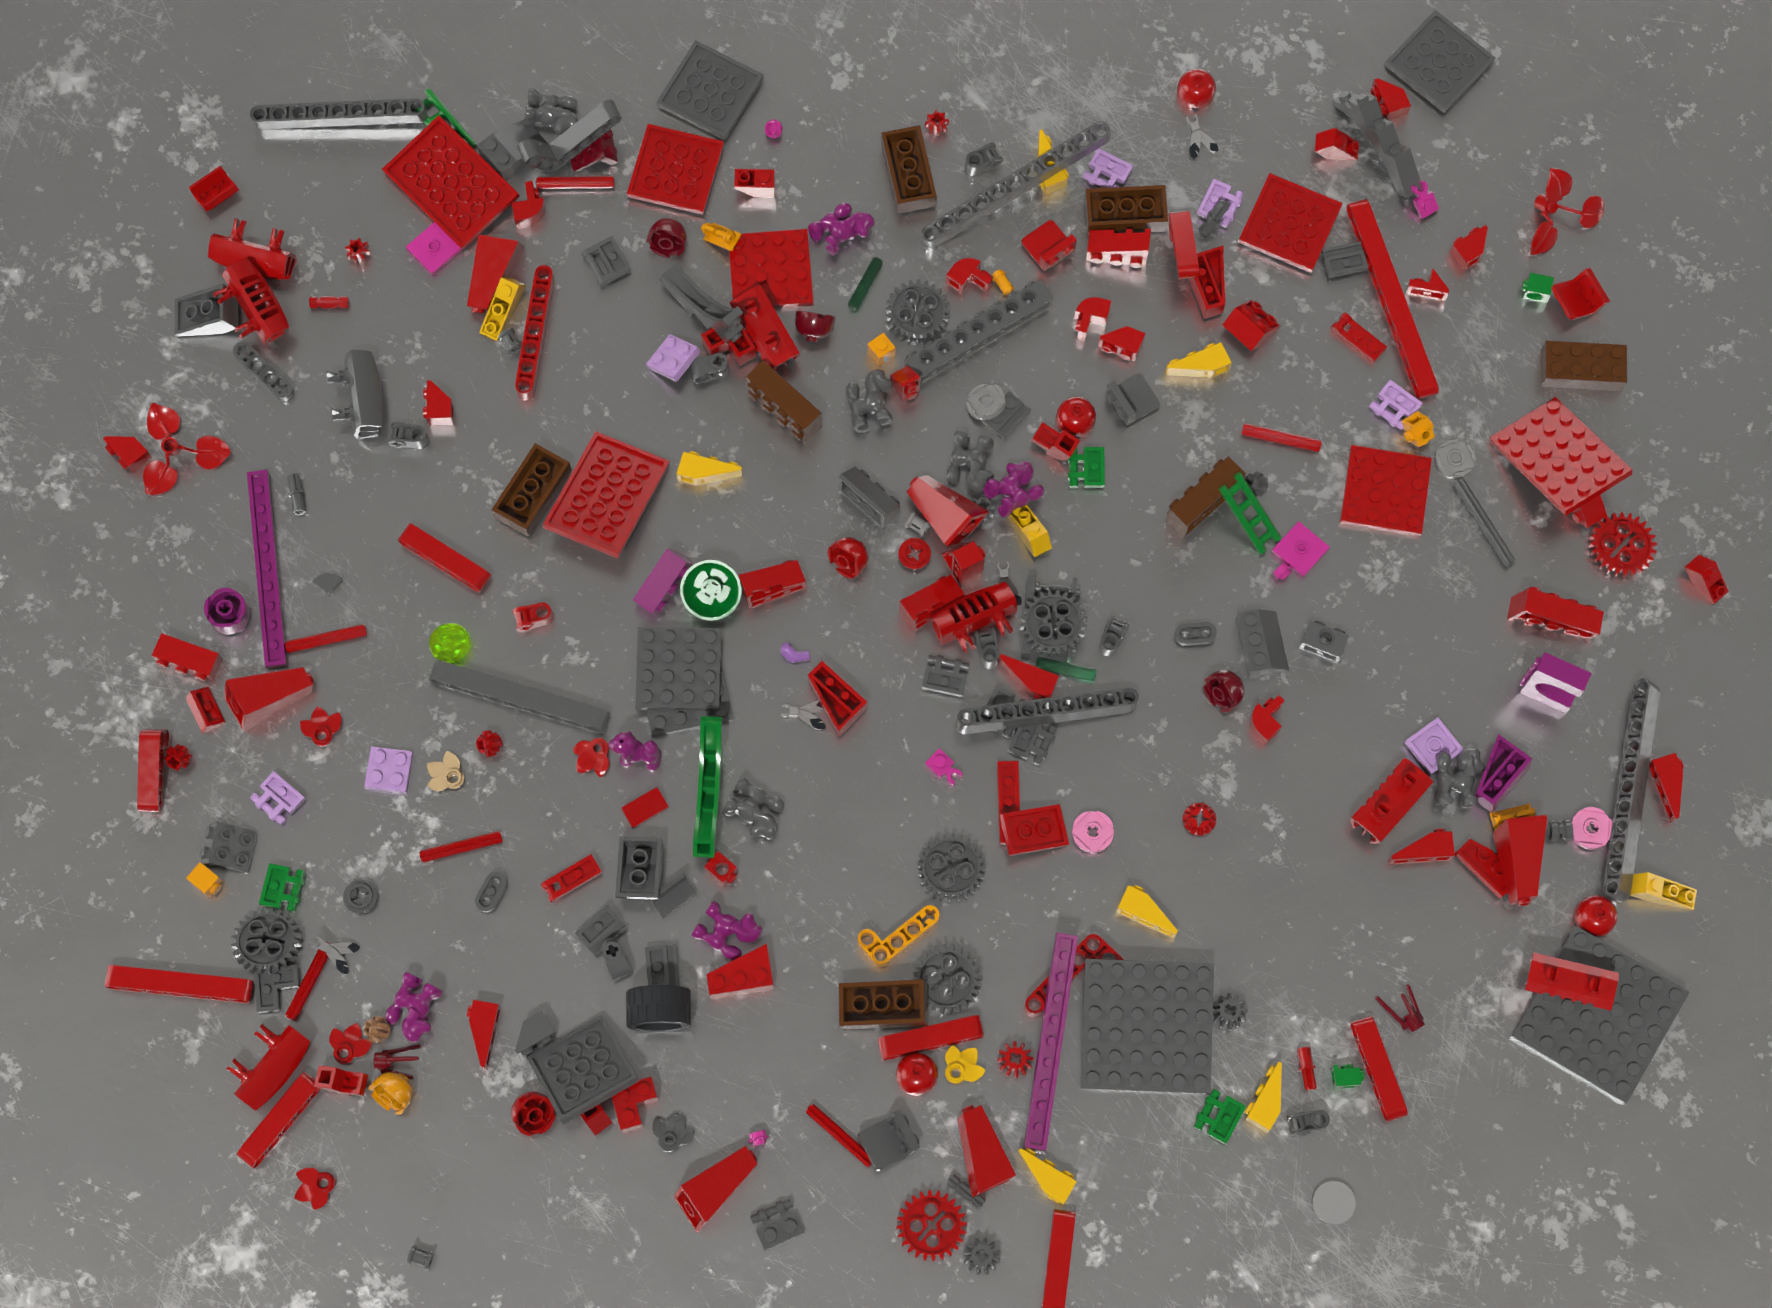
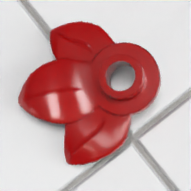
M317 706L310 720L300 721V729L305 736L312 738V741L317 746H327L332 741L333 734L339 731L342 718L339 712L329 716L325 710ZM321 734H326V738L323 740H320L319 736Z
M595 738L591 742L583 740L574 746L573 752L579 755L576 762L578 773L594 769L599 777L605 775L610 765L607 756L609 745L606 740L602 738ZM598 744L601 746L600 752L595 750V746Z
M358 1023L349 1026L344 1032L333 1028L329 1036V1043L334 1048V1058L340 1064H348L356 1057H363L372 1046V1042L367 1041L368 1039H362V1031ZM347 1050L348 1056L341 1057L342 1051Z
M315 1168L299 1170L296 1176L303 1184L296 1191L294 1198L301 1202L311 1201L314 1210L322 1208L328 1201L329 1193L335 1187L334 1176L328 1172L319 1173ZM324 1179L328 1180L326 1187L321 1186V1182Z

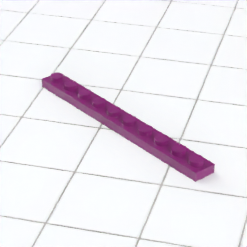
M267 469L247 472L264 663L267 669L287 666L269 472Z
M1055 934L1023 1145L1026 1148L1045 1151L1047 1148L1078 936Z

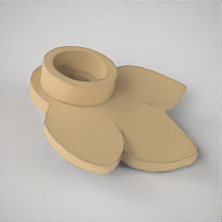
M446 751L443 762L427 763L428 773L432 777L427 785L430 789L443 791L447 788L457 789L463 785L464 774L460 770V761L453 753ZM453 776L458 777L456 782H451L450 779Z

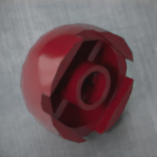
M664 218L656 221L651 226L646 242L650 244L649 248L651 251L659 256L670 258V255H676L678 257L684 252L687 234L681 223L673 219Z
M796 311L795 327L800 335L806 337V341L818 342V339L826 338L831 334L836 316Z
M1218 670L1204 679L1206 681V685L1203 686L1205 695L1214 707L1217 704L1222 708L1220 711L1229 712L1242 702L1245 694L1242 679L1234 672Z

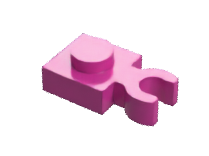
M1420 180L1421 188L1418 190L1417 186L1412 185L1411 191L1417 195V198L1413 199V203L1419 217L1425 218L1437 211L1439 207L1433 192L1427 191L1428 184Z
M940 748L925 762V766L937 777L941 778L945 775L947 782L952 786L955 785V781L951 779L952 775L956 774L960 778L963 776L959 769L952 768L954 761Z

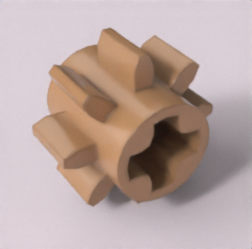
M372 1016L371 1020L368 1019L365 1022L363 1032L369 1036L367 1041L382 1043L383 1039L388 1038L390 1025L385 1023L386 1018Z

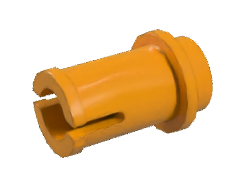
M999 269L991 276L993 282L997 283L1005 296L1010 294L1015 288L1005 276L1006 272Z

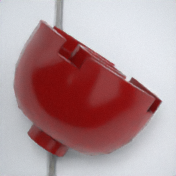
M1191 69L1185 72L1179 79L1177 86L1179 101L1190 109L1192 107L1203 109L1209 106L1214 100L1216 93L1214 78L1210 73L1202 69Z
M1075 396L1061 403L1056 413V424L1060 431L1064 429L1074 437L1081 438L1093 430L1096 413L1090 401Z
M840 538L828 548L827 552L831 564L834 562L839 567L835 570L846 578L853 579L855 576L857 577L867 567L869 557L866 546L855 538Z
M1593 895L1584 898L1577 904L1573 920L1577 927L1596 938H1601L1614 929L1618 913L1615 905L1609 899Z
M912 1053L901 1059L897 1065L895 1075L897 1083L903 1092L918 1097L933 1090L938 1080V1069L933 1059L926 1054Z
M537 1091L521 1094L511 1107L513 1124L522 1134L527 1136L545 1133L555 1120L554 1108L549 1098Z

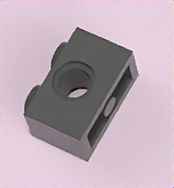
M1310 620L1299 648L1338 663L1349 635L1345 634V631L1341 629L1326 627V624L1321 621L1313 622ZM1320 637H1327L1330 643L1325 644L1321 642Z

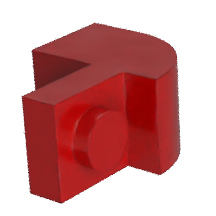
M533 181L525 182L527 200L512 202L517 229L537 224L545 214L543 197L540 198L538 187L534 188Z
M964 258L957 261L946 274V283L963 293L970 282L988 292L992 287L993 278L987 271L980 270L981 261L974 258Z
M1091 297L1083 300L1077 306L1074 318L1078 319L1075 331H1078L1077 339H1086L1090 323L1106 326L1111 300Z
M1043 422L1031 439L1032 442L1046 450L1047 455L1062 461H1066L1071 457L1081 441L1064 429L1059 433Z
M1280 695L1275 699L1272 697L1268 699L1263 705L1265 708L1258 703L1250 717L1251 730L1264 745L1282 727L1272 717L1284 704L1285 700Z
M318 1066L314 1087L337 1094L364 1096L368 1074L345 1071L337 1067Z

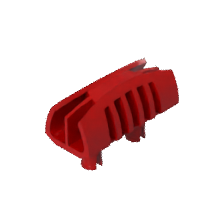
M234 218L231 236L228 235L227 237L215 233L211 235L208 258L216 263L229 267L240 260L248 258L263 278L279 280L291 278L297 259L293 253L281 249L284 230H279L278 232L276 228H272L269 245L263 246L244 241L242 238L247 221L241 220L240 222L239 219Z
M245 258L227 267L222 276L228 286L213 292L214 298L224 295L217 301L218 304L235 297L249 321L234 328L235 332L245 330L239 335V338L242 339L253 332H257L263 344L266 345L285 334V330L290 328L286 316L270 286L248 258Z
M761 285L751 288L729 302L732 308L738 306L743 312L740 318L742 322L740 323L747 329L746 333L751 336L752 343L756 345V351L762 355L760 358L775 372L779 370V365L783 363L788 365L786 361L789 359L797 360L799 358L800 352Z
M1006 582L998 583L965 595L931 614L933 619L932 626L941 645L958 639L963 652L968 653L966 643L972 651L976 648L968 634L974 630L995 622L1001 636H1005L1004 627L1009 634L1013 632V628L1006 617L1017 612V602Z
M1404 757L1393 770V774L1387 776L1386 782L1380 784L1379 790L1373 792V797H1369L1366 800V805H1362L1351 817L1352 827L1357 828L1361 825L1365 829L1362 835L1368 831L1373 836L1370 840L1372 844L1381 843L1432 785V779L1413 762Z
M1533 952L1530 960V970L1527 973V983H1525L1524 987L1525 990L1544 994L1545 992L1549 993V996L1552 997L1557 995L1560 996V999L1565 1000V998H1569L1572 1002L1578 1000L1585 1005L1590 1003L1593 1007L1612 1010L1619 973Z
M261 1024L259 1027L266 1033V1036L257 1031L253 1035L268 1045V1051L253 1069L249 1070L235 1058L232 1062L239 1070L230 1066L226 1068V1070L241 1080V1085L233 1094L255 1111L270 1100L287 1082L309 1046L310 1041L290 1025H287L280 1035H276L265 1027L264 1024Z

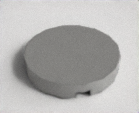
M984 383L970 391L966 406L970 415L975 419L990 420L997 417L1004 410L1007 399L1000 386Z
M1450 439L1439 446L1434 460L1436 468L1442 475L1451 479H1461L1469 475L1473 470L1476 456L1475 451L1468 443H1464L1459 439Z
M1328 1181L1320 1185L1314 1192L1312 1209L1316 1217L1326 1224L1340 1225L1348 1221L1354 1214L1356 1207L1355 1196L1352 1190L1344 1183Z

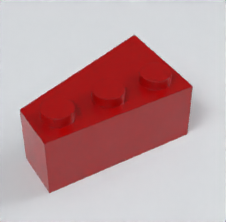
M1151 228L1139 233H1133V229H1126V233H1115V230H1090L1086 260L1092 263L1107 262L1115 266L1125 264L1134 268L1145 267L1149 252Z
M1224 245L1197 253L1200 276L1198 278H1189L1204 319L1223 314L1225 308Z
M975 541L962 543L941 554L960 588L982 578L985 563L984 557L986 555L981 546L977 547Z
M787 560L779 565L739 574L742 593L749 609L807 588L798 560Z
M951 574L942 576L935 583L900 600L899 613L912 632L933 620L931 614L965 596V593Z
M823 661L808 674V683L838 737H840L866 711L868 702Z
M767 943L706 974L710 999L774 990Z

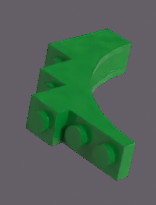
M701 716L699 777L693 836V857L714 858L720 802V778L723 762L722 717Z

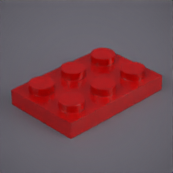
M1060 804L999 815L1009 856L1069 845Z

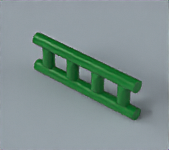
M428 88L424 92L427 98L422 102L426 108L434 104L439 112L432 117L427 116L426 120L423 121L424 124L428 126L438 115L442 119L445 117L451 124L450 127L475 149L477 147L476 142L436 94ZM421 108L415 109L414 112H420Z
M1238 472L1234 475L1237 482L1228 489L1226 485H1222L1218 490L1259 554H1263L1266 552L1263 544L1270 538H1273L1275 542L1279 541L1281 536L1241 472ZM1242 489L1247 499L1238 505L1233 496ZM1252 505L1257 515L1248 521L1243 512ZM1262 522L1267 531L1258 537L1253 528Z

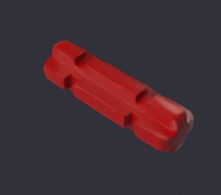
M311 296L309 298L310 308H319V306L321 308H338V306L340 308H348L349 299L347 296H340L339 298L337 296H321L320 298L318 296Z

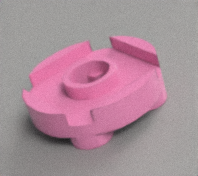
M1586 807L1577 812L1572 818V840L1576 845L1584 849L1596 850L1604 847L1610 840L1613 822L1602 809ZM1590 823L1593 824L1594 828H1597V831H1594L1593 834L1589 833V830L1586 829Z
M1087 811L1076 818L1071 834L1074 843L1079 849L1090 854H1096L1109 847L1113 840L1114 827L1106 814L1099 811ZM1096 827L1098 829L1096 832L1098 836H1089L1088 828L1094 829Z

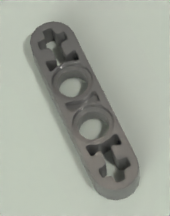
M243 341L235 344L233 354L236 359L278 399L288 401L294 396V389L290 382L255 349ZM239 350H246L250 357L247 359L244 354H240ZM256 360L262 362V366L259 369L251 368L252 363ZM273 373L276 375V378L273 382L265 381L266 375ZM279 383L284 389L288 390L287 394L281 393L278 387Z

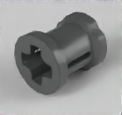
M514 328L505 329L499 334L498 338L505 344L508 354L512 355L521 350L522 342L517 339Z
M413 1245L407 1258V1264L411 1265L414 1263L423 1266L425 1270H429L435 1253L434 1251L427 1252L418 1249L416 1245Z

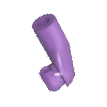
M783 643L781 645L780 652L789 662L797 663L810 660L808 650L797 652L790 643Z

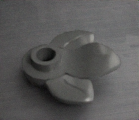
M681 1112L672 1114L667 1120L657 1116L653 1121V1134L659 1139V1147L665 1152L677 1150L680 1145L690 1143L694 1137L695 1130L685 1128V1117ZM671 1138L673 1142L667 1143L665 1140Z

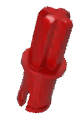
M1298 1048L1299 1071L1302 1072L1305 1090H1315L1317 1088L1314 1076L1316 1066L1313 1065L1311 1048Z

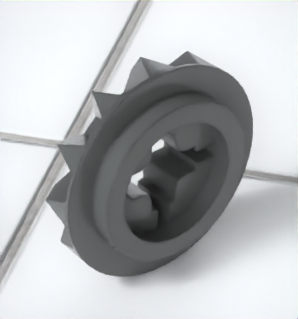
M365 880L353 881L346 887L343 894L345 906L357 914L367 913L371 908H374L377 900L375 887ZM357 890H359L362 894H367L363 898L364 904H362L359 900L355 901V898L358 897Z

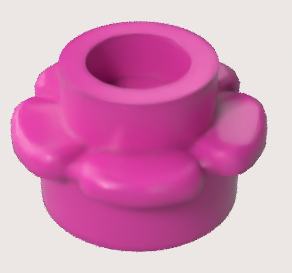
M776 119L768 121L765 124L766 135L773 139L780 137L783 131L781 123L778 120L776 121Z
M1285 562L1273 572L1276 576L1275 579L1278 580L1280 578L1283 581L1291 573L1289 570L1291 565L1288 566Z
M765 1130L749 1134L750 1140L748 1142H753L754 1146L765 1144V1139L769 1138V1136L766 1135Z

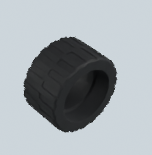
M647 985L634 987L626 991V1027L629 1029L663 1032L682 1030L691 1026V990L689 988L676 985Z

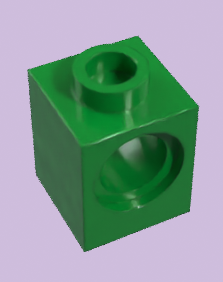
M1530 272L1528 278L1524 279L1521 291H1524L1523 298L1547 303L1551 296L1554 277Z

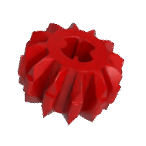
M1013 1041V1048L1006 1043L1004 1045L1006 1051L999 1050V1054L1003 1057L997 1058V1063H1004L999 1069L1003 1071L1007 1068V1077L1010 1076L1011 1071L1014 1072V1078H1018V1071L1025 1076L1027 1073L1024 1068L1032 1069V1065L1027 1062H1032L1034 1057L1027 1056L1031 1053L1030 1048L1023 1051L1025 1043H1021L1020 1048H1017V1042ZM1013 1055L1015 1058L1020 1057L1019 1064L1010 1062Z

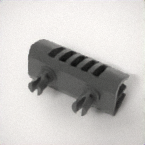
M350 350L345 355L344 370L326 371V377H328L327 384L340 382L347 384L350 404L349 408H331L332 421L350 420L353 426L354 437L357 439L377 436L383 423V394L376 362L371 351Z

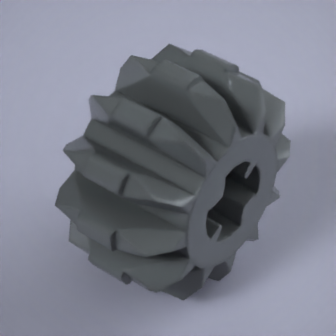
M1227 993L1226 999L1220 995L1218 997L1220 1002H1213V1006L1217 1008L1213 1009V1015H1218L1213 1021L1218 1022L1221 1020L1220 1028H1223L1225 1024H1227L1228 1030L1232 1029L1233 1024L1236 1028H1239L1241 1026L1239 1021L1245 1022L1246 1018L1243 1015L1248 1013V1009L1241 1008L1246 1004L1245 1001L1238 1003L1239 996L1236 995L1233 1000L1231 993ZM1227 1008H1228L1229 1010H1230V1009H1233V1010H1234V1012L1232 1013V1015H1231V1014H1227V1015H1226L1225 1011H1226Z
M975 1238L976 1247L969 1242L967 1246L972 1251L964 1250L963 1253L966 1256H971V1258L964 1260V1264L972 1262L968 1270L972 1271L974 1267H977L976 1275H980L981 1268L984 1269L985 1275H988V1266L992 1270L996 1269L992 1261L1000 1262V1258L993 1256L1000 1253V1250L995 1249L992 1251L991 1249L994 1247L995 1242H991L987 1246V1238L983 1239V1244H980L979 1239ZM980 1251H984L988 1259L980 1262L976 1253L980 1254Z

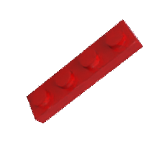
M997 761L999 815L1020 811L1018 761ZM999 816V841L1000 845H1006L1002 824Z

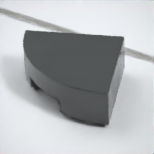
M327 573L316 577L313 582L330 595L343 579L336 574Z

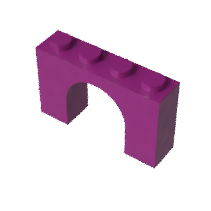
M1544 652L1541 657H1536L1534 663L1531 664L1526 674L1523 675L1519 684L1522 686L1520 693L1566 714L1575 696L1580 697L1584 692L1592 673Z

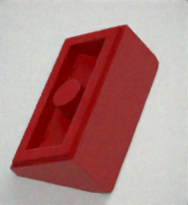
M209 686L189 692L186 700L202 733L225 723Z
M658 787L621 807L632 829L669 808Z

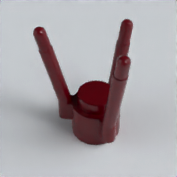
M1409 984L1406 985V989L1414 1011L1405 994L1402 993L1401 998L1409 1014L1404 1016L1405 1021L1380 997L1376 996L1375 999L1401 1025L1403 1030L1408 1028L1411 1033L1425 1025L1424 1018L1419 1011Z
M411 1045L375 1052L373 1059L374 1069L381 1070V1074L387 1072L402 1073L408 1079H414L413 1075L389 1068L393 1067L394 1062L417 1061L419 1057H393L391 1054L419 1049L421 1045Z

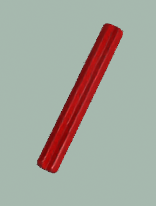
M612 176L536 178V187L538 189L614 188L615 180Z
M1246 423L1242 428V435L1316 452H1319L1321 449V440Z
M364 624L289 640L285 642V648L288 653L363 637L367 635V630Z
M495 831L421 850L419 852L422 862H428L502 842V835L500 831Z
M318 949L285 1014L288 1019L297 1020L328 959L326 952Z
M815 1104L809 1105L806 1113L866 1167L872 1165L864 1148Z

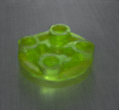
M447 623L437 627L432 632L429 639V649L436 660L451 664H461L470 652L471 639L468 632L462 626Z

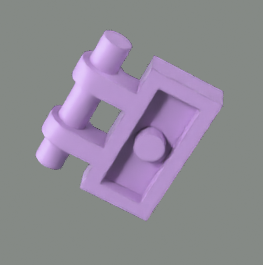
M1098 148L1089 163V168L1094 170L1093 174L1085 171L1082 178L1089 181L1088 183L1093 186L1097 185L1101 188L1117 187L1115 186L1116 181L1124 185L1133 169V165ZM1100 174L1109 177V181L1107 182L1099 178Z
M1213 179L1197 211V215L1207 219V214L1212 212L1220 200L1230 203L1229 209L1223 215V220L1220 224L1222 227L1227 228L1229 223L1233 222L1235 218L1234 213L1240 207L1244 193L1236 191L1235 195L1229 193L1232 186Z
M1389 380L1377 396L1383 402L1379 405L1373 401L1369 408L1374 410V414L1378 417L1382 416L1389 421L1392 427L1396 426L1402 431L1404 428L1400 419L1403 416L1407 418L1417 412L1423 403L1392 380ZM1388 405L1397 411L1396 415L1386 410Z
M274 771L259 786L265 793L259 796L255 792L250 797L259 810L263 809L273 822L277 821L280 825H283L287 820L282 815L284 810L292 815L305 801V798ZM271 798L278 803L275 808L268 803Z

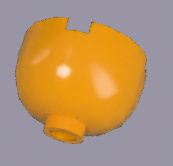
M383 1073L368 1088V1090L372 1089L373 1093L371 1096L381 1107L387 1111L391 1107L397 1110L394 1113L397 1115L402 1114L406 1110L413 1096L409 1079L402 1073Z

